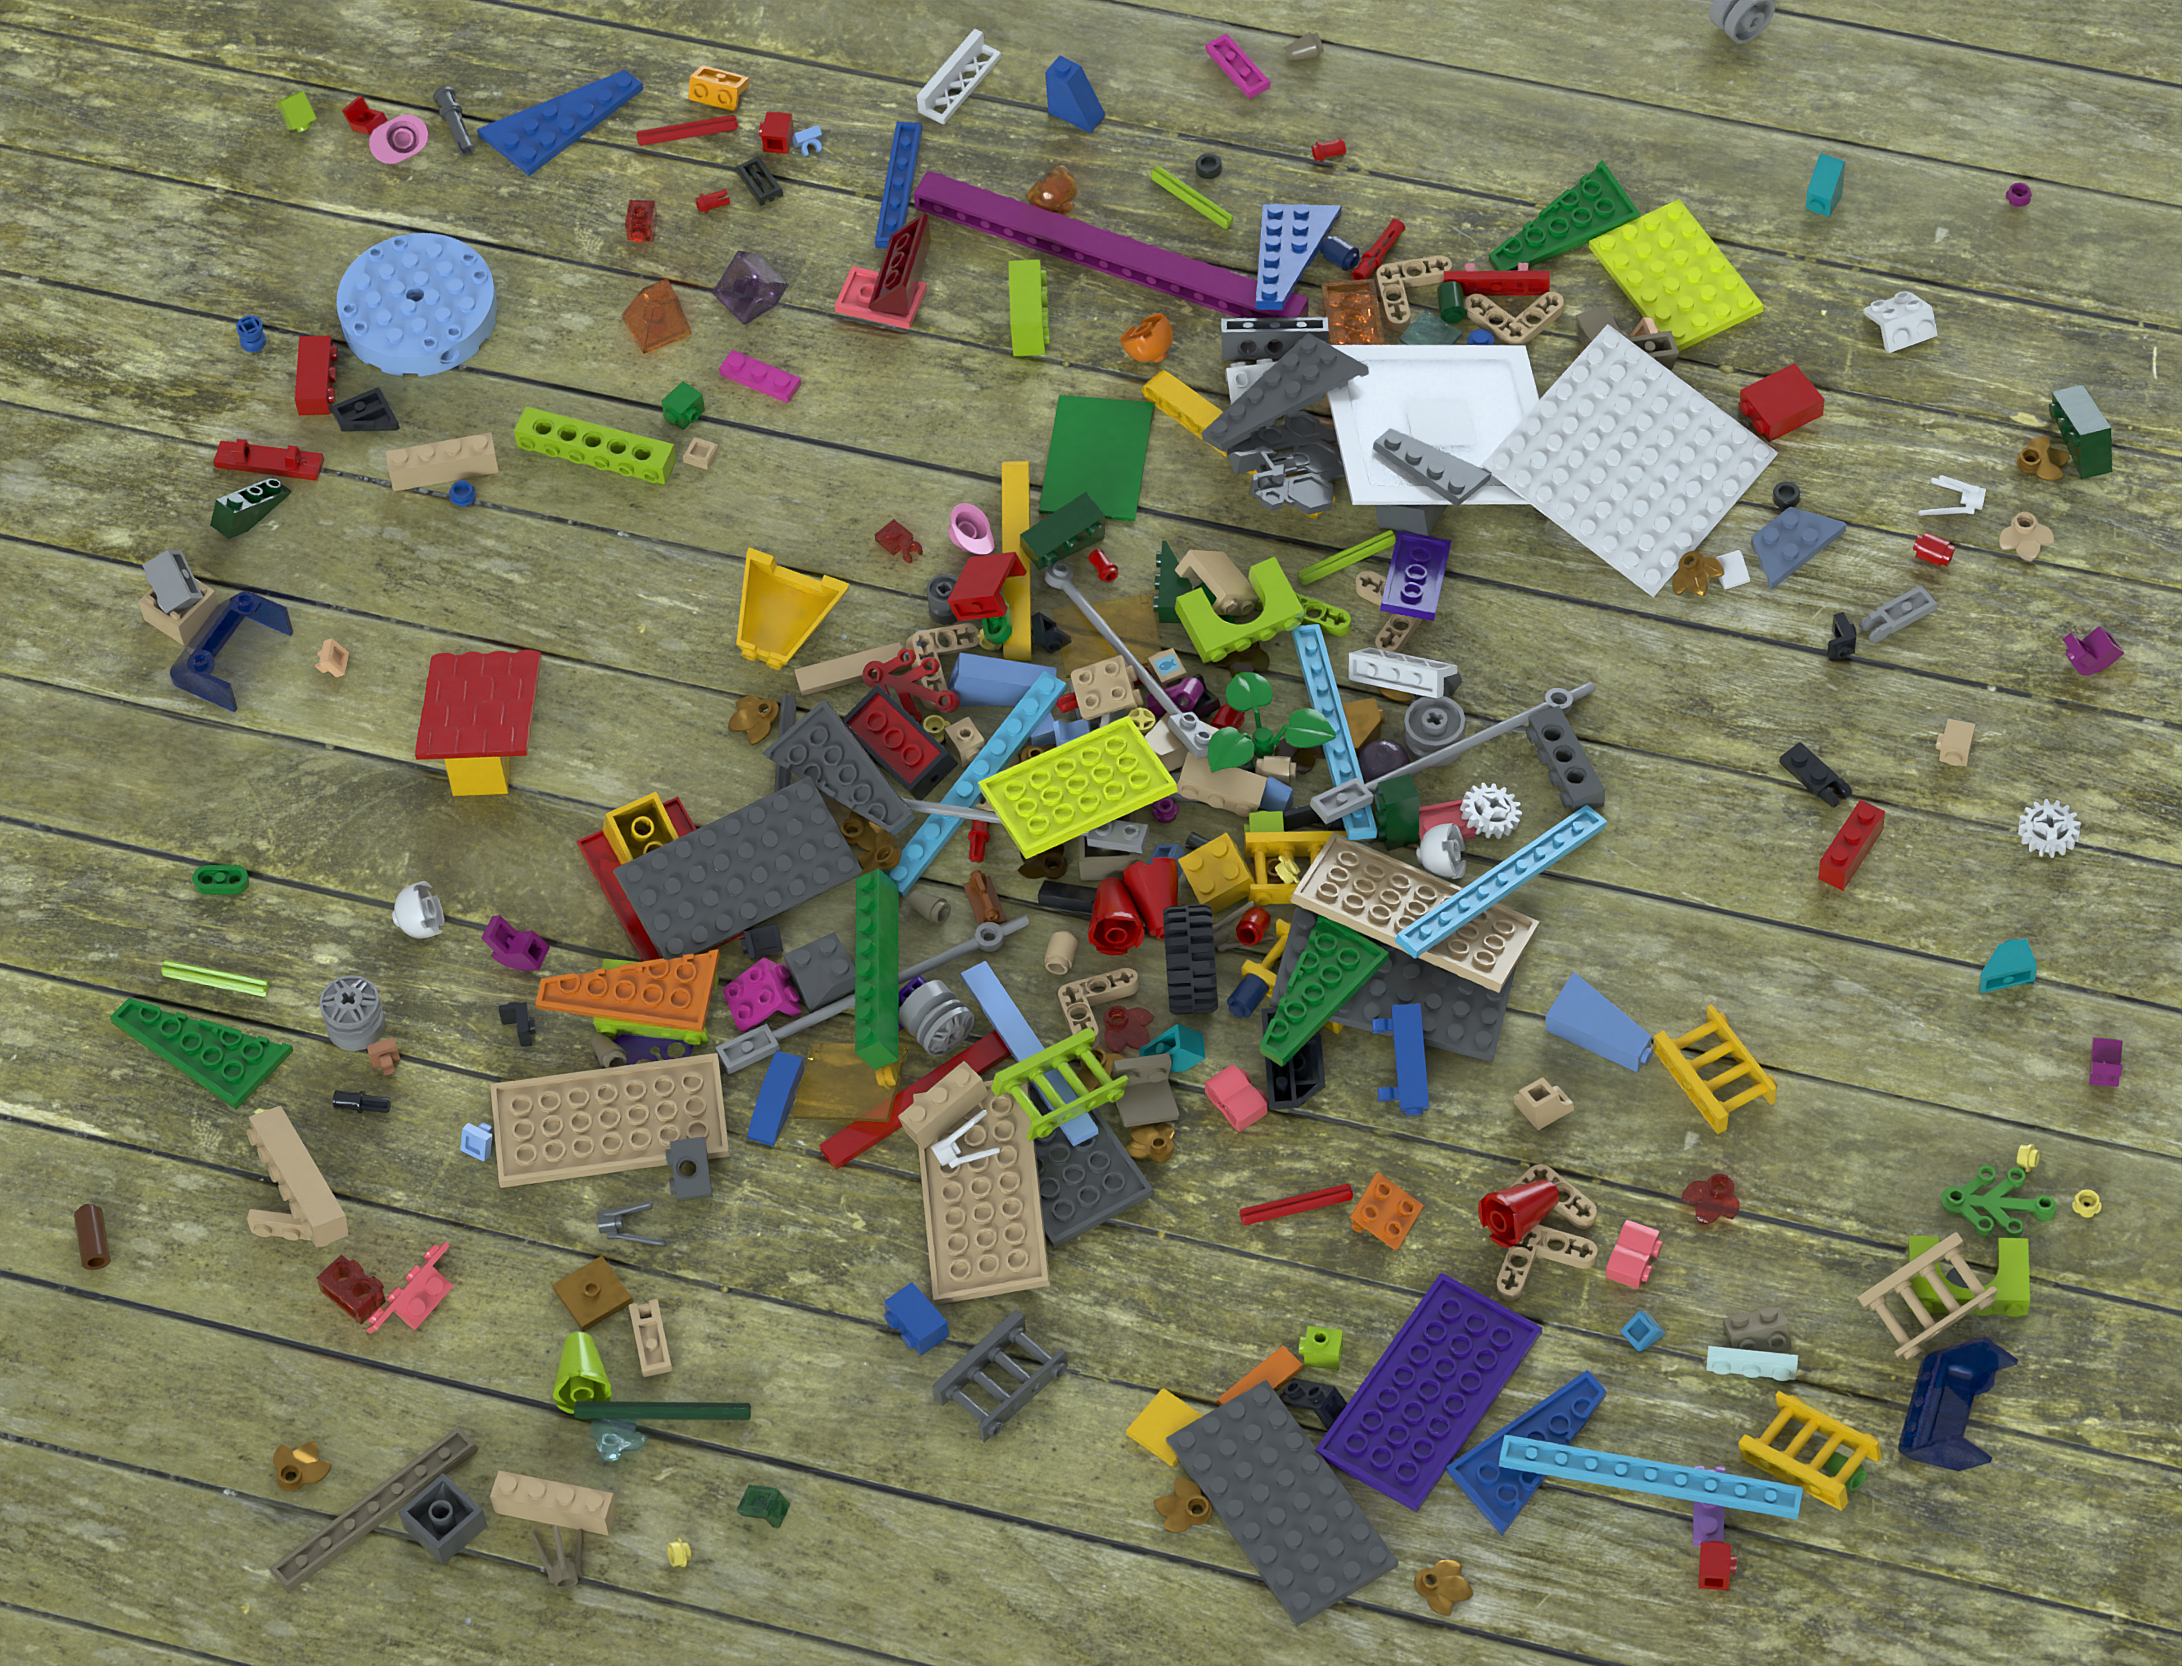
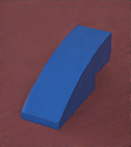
M776 1050L755 1105L747 1134L748 1139L775 1146L795 1101L794 1093L805 1071L803 1058Z

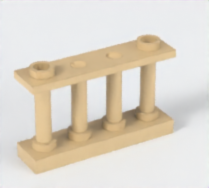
M1957 1231L1857 1297L1864 1311L1869 1308L1872 1311H1877L1901 1346L1894 1351L1898 1360L1903 1357L1906 1360L1914 1357L1921 1351L1919 1346L1978 1307L1982 1311L1996 1301L1994 1297L1998 1295L1995 1286L1985 1291L1960 1255L1962 1252L1960 1248L1964 1246V1243ZM1944 1258L1947 1262H1952L1976 1297L1962 1307L1959 1306L1935 1271L1937 1269L1935 1264ZM1919 1275L1922 1278L1926 1277L1950 1312V1315L1938 1323L1934 1322L1911 1288L1912 1283L1910 1281ZM1895 1291L1897 1294L1901 1293L1926 1330L1910 1340L1886 1305L1887 1299L1885 1297Z

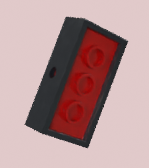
M878 684L842 719L866 753L916 800L922 801L958 765L953 756Z

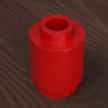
M1925 532L1923 536L1918 535L1913 546V550L1917 551L1915 557L1939 567L1941 565L1948 567L1956 548L1950 544V541Z
M1226 703L1220 707L1210 726L1219 730L1233 727L1239 731L1245 721V712L1237 711Z
M1256 906L1248 909L1236 927V936L1239 942L1246 946L1259 943L1271 924L1269 913L1263 908Z

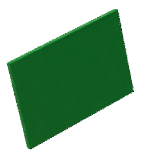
M1059 395L1039 513L1052 514L1087 492L1105 514V519L1135 521L1154 402Z

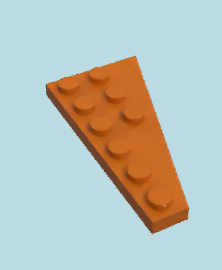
M717 949L705 954L694 955L692 953L683 955L681 958L669 960L662 958L620 965V968L605 970V968L595 969L594 972L578 975L571 973L541 978L535 1006L537 1009L703 1033L720 951Z

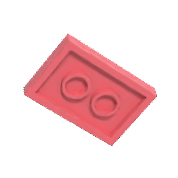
M852 266L835 303V312L910 330L927 291V284L918 282L909 315L871 311L868 307L879 272Z

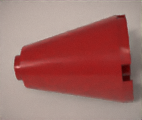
M1157 857L1152 858V864L1144 865L1143 861H1139L1128 866L1123 871V881L1150 935L1156 936L1157 939H1164L1163 910L1168 906H1178V866L1175 859Z
M1107 878L1102 880L1097 887L1088 928V941L1096 946V950L1102 954L1111 956L1123 955L1128 953L1127 949L1133 946L1136 949L1141 945L1144 939V926L1125 883L1118 878Z
M1544 1179L1490 1192L1480 1199L1478 1203L1480 1223L1483 1228L1488 1226L1492 1233L1489 1237L1500 1247L1511 1248L1519 1244L1559 1203V1191L1555 1184Z

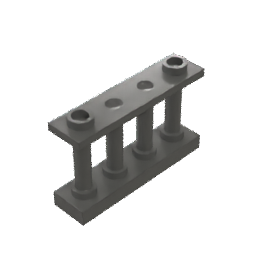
M1016 1309L932 1385L934 1400L941 1406H944L949 1400H955L980 1422L978 1425L980 1440L983 1442L987 1441L991 1436L995 1437L998 1435L1010 1418L1054 1378H1060L1068 1366L1067 1354L1064 1349L1059 1350L1052 1357L1025 1334L1024 1315ZM1011 1343H1018L1041 1362L1043 1366L1031 1376L1007 1356L1004 1350ZM997 1362L1020 1381L1022 1385L1012 1395L1008 1394L983 1372V1369L988 1364ZM970 1381L979 1383L1002 1403L990 1415L962 1391V1388Z

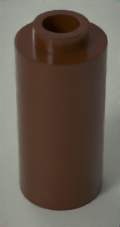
M84 1204L74 1213L81 1263L85 1269L98 1270L108 1266L111 1262L103 1210L94 1204Z

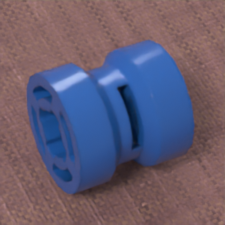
M248 315L237 322L236 329L240 344L245 351L256 352L266 345L262 321L258 317Z

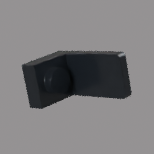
M1310 805L1293 807L1283 812L1285 832L1324 822ZM1342 817L1328 824L1324 822L1326 831H1346Z
M1298 1378L1291 1379L1279 1396L1284 1405L1314 1411L1327 1430L1332 1427L1347 1405V1402L1335 1386Z

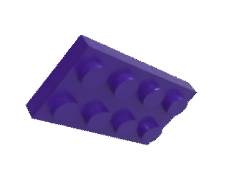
M1398 531L1380 611L1434 621L1451 540Z

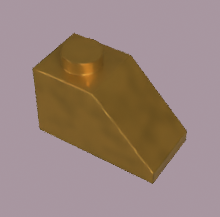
M1375 698L1342 703L1358 763L1381 736V725L1385 724L1383 709L1377 708Z

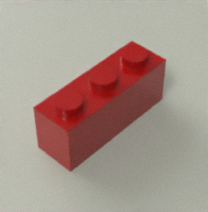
M331 335L299 337L294 399L299 416L329 415L331 404H335L336 396L332 383L337 382V370L334 367V362H338L339 353L338 347L333 346Z
M1861 799L1859 800L1821 858L1819 880L1844 891L1883 831L1884 810Z

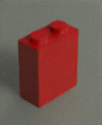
M1793 363L1741 389L1738 406L1741 413L1745 417L1748 416L1753 422L1756 432L1759 435H1763L1768 442H1771L1823 416L1825 399L1799 367Z

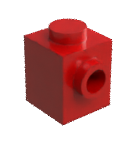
M766 111L765 120L760 122L759 137L762 139L763 152L789 154L794 133L791 113Z
M1718 1540L1701 1542L1699 1589L1729 1590L1730 1574H1736L1737 1556L1731 1555V1544H1724Z

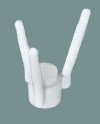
M1940 475L1939 479L1932 478L1930 481L1933 484L1962 492L1961 503L1966 505L1965 507L1920 510L1918 515L1957 513L1974 515L1975 509L1982 510L1986 489Z
M986 1110L974 1116L949 1137L931 1146L942 1166L949 1163L951 1168H954L965 1162L1000 1153V1148H994L959 1158L956 1156L961 1151L955 1140L987 1115Z

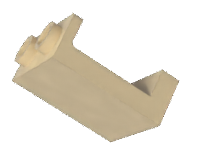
M1189 550L1175 569L1180 577L1202 579L1217 598L1212 605L1217 615L1245 616L1254 609V604L1259 599L1252 585L1224 552Z

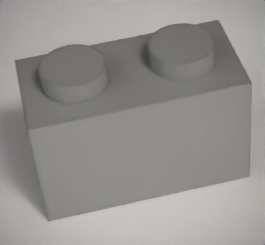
M166 550L142 565L146 572V580L153 587L157 595V603L165 613H171L172 611L179 613L204 598L181 550Z

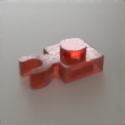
M895 519L875 534V541L893 556L900 551L903 560L909 564L913 562L912 555L909 552L915 551L919 555L923 554L921 544L913 541V534Z

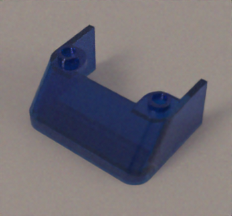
M249 591L240 592L219 603L172 665L170 676L173 684L180 689L232 712H236L238 707L231 684L210 675L215 668L214 658L245 617L291 636L294 632L287 607Z
M1986 1336L1929 1353L1923 1359L1919 1368L1898 1444V1451L1910 1460L1957 1472L1991 1463L1992 1457L1965 1439L1964 1433L1974 1396L1988 1392L1995 1383L1996 1371L2017 1365L2018 1359Z

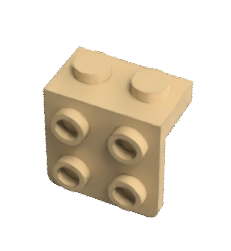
M1122 655L1071 672L1078 706L1084 720H1091L1124 708L1130 713L1131 710L1144 705L1140 690H1135L1133 682L1137 681L1133 665H1127Z

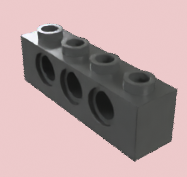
M1328 317L1221 319L1222 360L1281 359L1298 343L1297 340L1302 339L1308 333L1328 344ZM1245 340H1252V342H1249V343L1244 342V341H1245Z
M1558 705L1530 715L1528 728H1526L1527 738L1530 744L1536 745L1538 759L1542 765L1547 766L1550 782L1554 787H1558L1564 808H1569L1573 814L1585 805L1590 806L1593 810L1604 806L1605 790L1561 707Z

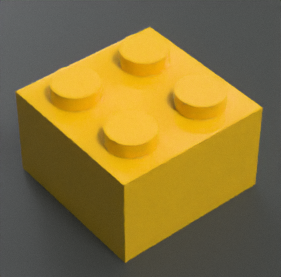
M1227 832L1178 859L1200 904H1207L1211 907L1212 916L1248 896L1250 884H1256L1237 845Z

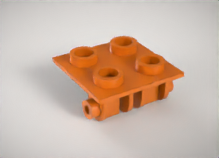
M1376 1172L1349 1217L1352 1219L1351 1227L1358 1233H1361L1362 1230L1369 1231L1397 1251L1424 1205L1382 1174Z

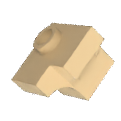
M1543 1077L1519 1090V1094L1513 1097L1515 1106L1537 1130L1574 1111L1573 1102L1558 1085L1552 1087Z

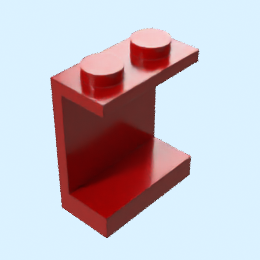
M1016 552L969 557L947 602L958 621L1005 616L1008 607L999 592L1006 578L1025 576L1027 571Z

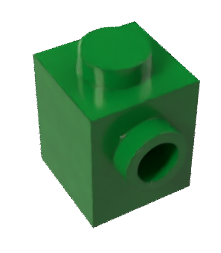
M684 381L661 400L665 420L683 430L691 423L696 422L705 411L703 394Z

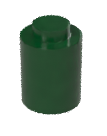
M1454 281L1441 284L1437 288L1441 319L1451 324L1458 323L1467 315L1463 286Z

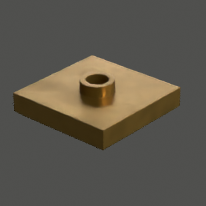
M603 1256L598 1257L552 1284L554 1292L583 1332L633 1303L631 1295Z

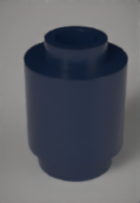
M1330 235L1321 244L1320 253L1323 254L1324 259L1340 269L1348 271L1358 264L1360 259L1359 249L1339 236L1334 237Z

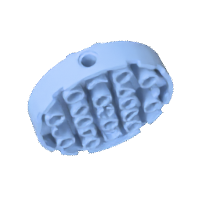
M413 233L382 241L362 253L349 266L338 287L337 311L343 335L349 348L365 364H372L381 368V372L391 375L403 376V373H418V376H427L452 369L479 351V346L485 338L489 339L496 324L495 318L498 304L493 278L488 265L470 246L444 235Z

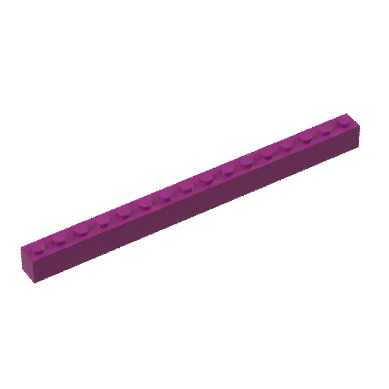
M927 170L914 191L915 209L1237 318H1307L1309 315L1308 298L1299 293L1291 295L1283 310H1256L1257 281L1251 277H1244L1227 269L1217 268L1203 261H1197L1179 253H1173L1155 245L1137 241L1132 237H1125L1108 229H1101L1084 221H1077L1060 213H1054L1036 205L1018 201L1013 197H1006L989 189H982L965 181L946 177L941 173Z

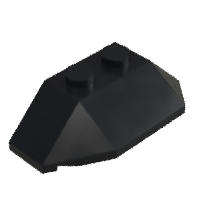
M1278 1007L1261 1009L1263 1037ZM1318 1032L1283 1067L1264 1055L1269 1110L1299 1108L1325 1088L1321 1035Z

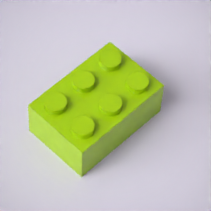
M1040 259L1008 261L1013 356L1045 355V344H1050L1046 270H1041Z

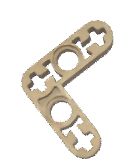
M1432 256L1389 263L1378 268L1377 286L1386 322L1391 330L1404 331L1410 325V309L1404 288L1444 282V271H1452V262L1448 257ZM1413 269L1419 270L1421 272V274L1416 277H1412L1407 273L1408 271ZM1390 294H1397L1401 298L1397 301H1390L1386 297ZM1399 310V315L1402 320H1397V318L1395 317V311Z
M1557 292L1543 294L1516 318L1482 294H1472L1465 300L1466 316L1484 330L1489 331L1493 337L1504 345L1528 344L1561 316L1564 310V299ZM1538 317L1541 321L1537 324H1530L1527 322V319ZM1492 318H1500L1503 320V323L1493 325L1489 321Z
M1363 571L1355 579L1356 592L1360 597L1381 606L1387 578L1372 571ZM1392 614L1377 635L1375 648L1400 653L1423 619ZM1398 622H1405L1409 627L1405 630H1397L1394 628V625ZM1391 636H1392V637H1393V639H1392V646H1387V645L1389 644V642L1391 641Z
M966 623L916 632L906 642V649H911L916 654V660L911 665L912 670L921 665V656L922 658L925 656L935 658L940 664L938 655L970 650L980 641V638L977 636L980 634L979 630L974 625ZM939 634L944 635L948 639V647H943L939 644ZM964 634L965 636H969L970 640L965 638L957 641V637ZM916 642L923 643L924 648L917 646ZM930 661L927 665L932 669L933 663ZM941 665L938 672L933 674L932 677L924 676L916 681V684L937 692L948 690ZM932 682H935V685H934V686H933V684L930 685V686H928V684H930V683H932ZM946 696L942 700V704L945 706L948 702ZM921 698L923 705L927 709L938 710L936 703Z
M1123 968L1071 982L1059 989L1060 1007L1071 1036L1090 1027L1096 1035L1092 1049L1098 1046L1100 1042L1099 1030L1090 1007L1135 994L1139 989L1138 974L1135 970ZM1101 986L1106 988L1100 993L1092 992V989ZM1069 996H1073L1076 1003L1071 1004ZM1078 1013L1086 1015L1083 1019L1075 1020L1072 1018V1016Z
M1534 1165L1510 1186L1514 1187L1535 1182L1536 1176L1538 1178L1545 1176L1546 1180L1556 1185L1559 1192L1564 1191L1570 1195L1569 1200L1559 1202L1554 1207L1555 1211L1579 1229H1588L1596 1222L1597 1209L1594 1203L1546 1165ZM1578 1210L1581 1213L1588 1211L1589 1217L1585 1215L1578 1217Z
M1537 1225L1529 1233L1533 1235V1238L1529 1239L1527 1249L1523 1247L1524 1239L1519 1244L1508 1249L1497 1278V1293L1505 1301H1514L1520 1298L1536 1256L1581 1269L1591 1268L1597 1261V1246L1589 1239ZM1559 1240L1564 1244V1248L1560 1251H1553L1548 1247V1244L1551 1241ZM1569 1245H1573V1249H1571V1255L1568 1254ZM1584 1250L1589 1251L1585 1258L1580 1257V1253ZM1521 1256L1527 1260V1264L1523 1267H1516L1511 1263V1260L1514 1257ZM1511 1275L1515 1276V1287L1507 1290L1505 1286H1508Z

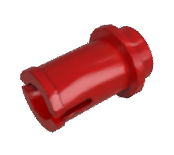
M1339 138L1325 143L1318 141L1315 145H1312L1311 150L1314 160L1323 162L1325 158L1344 155L1346 153V146L1343 138Z
M722 189L707 195L699 194V197L695 198L698 211L707 214L711 209L730 205V198L726 197L728 195L727 190Z
M1096 549L1089 554L1088 561L1097 570L1098 578L1101 581L1110 583L1118 577L1117 565L1109 561L1103 550Z

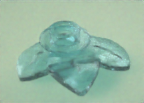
M594 1419L590 1428L591 1436L596 1440V1451L601 1458L608 1461L616 1460L621 1457L623 1452L637 1451L644 1446L648 1437L642 1433L635 1432L636 1419H611V1421L608 1419Z

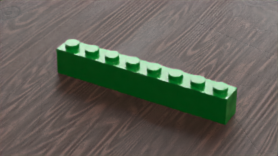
M880 868L856 878L855 1053L874 1070L899 1060L898 885Z

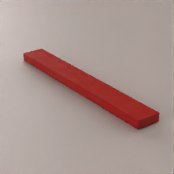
M994 1030L821 1143L819 1150L836 1170L903 1127L898 1116L914 1103L913 1094L929 1091L963 1061L980 1076L1011 1056V1052L997 1031Z

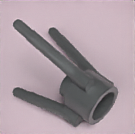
M651 1201L618 1209L598 1210L597 1222L599 1233H607L608 1239H622L659 1246L666 1245L664 1240L618 1232V1229L624 1228L623 1215L649 1210L653 1205Z

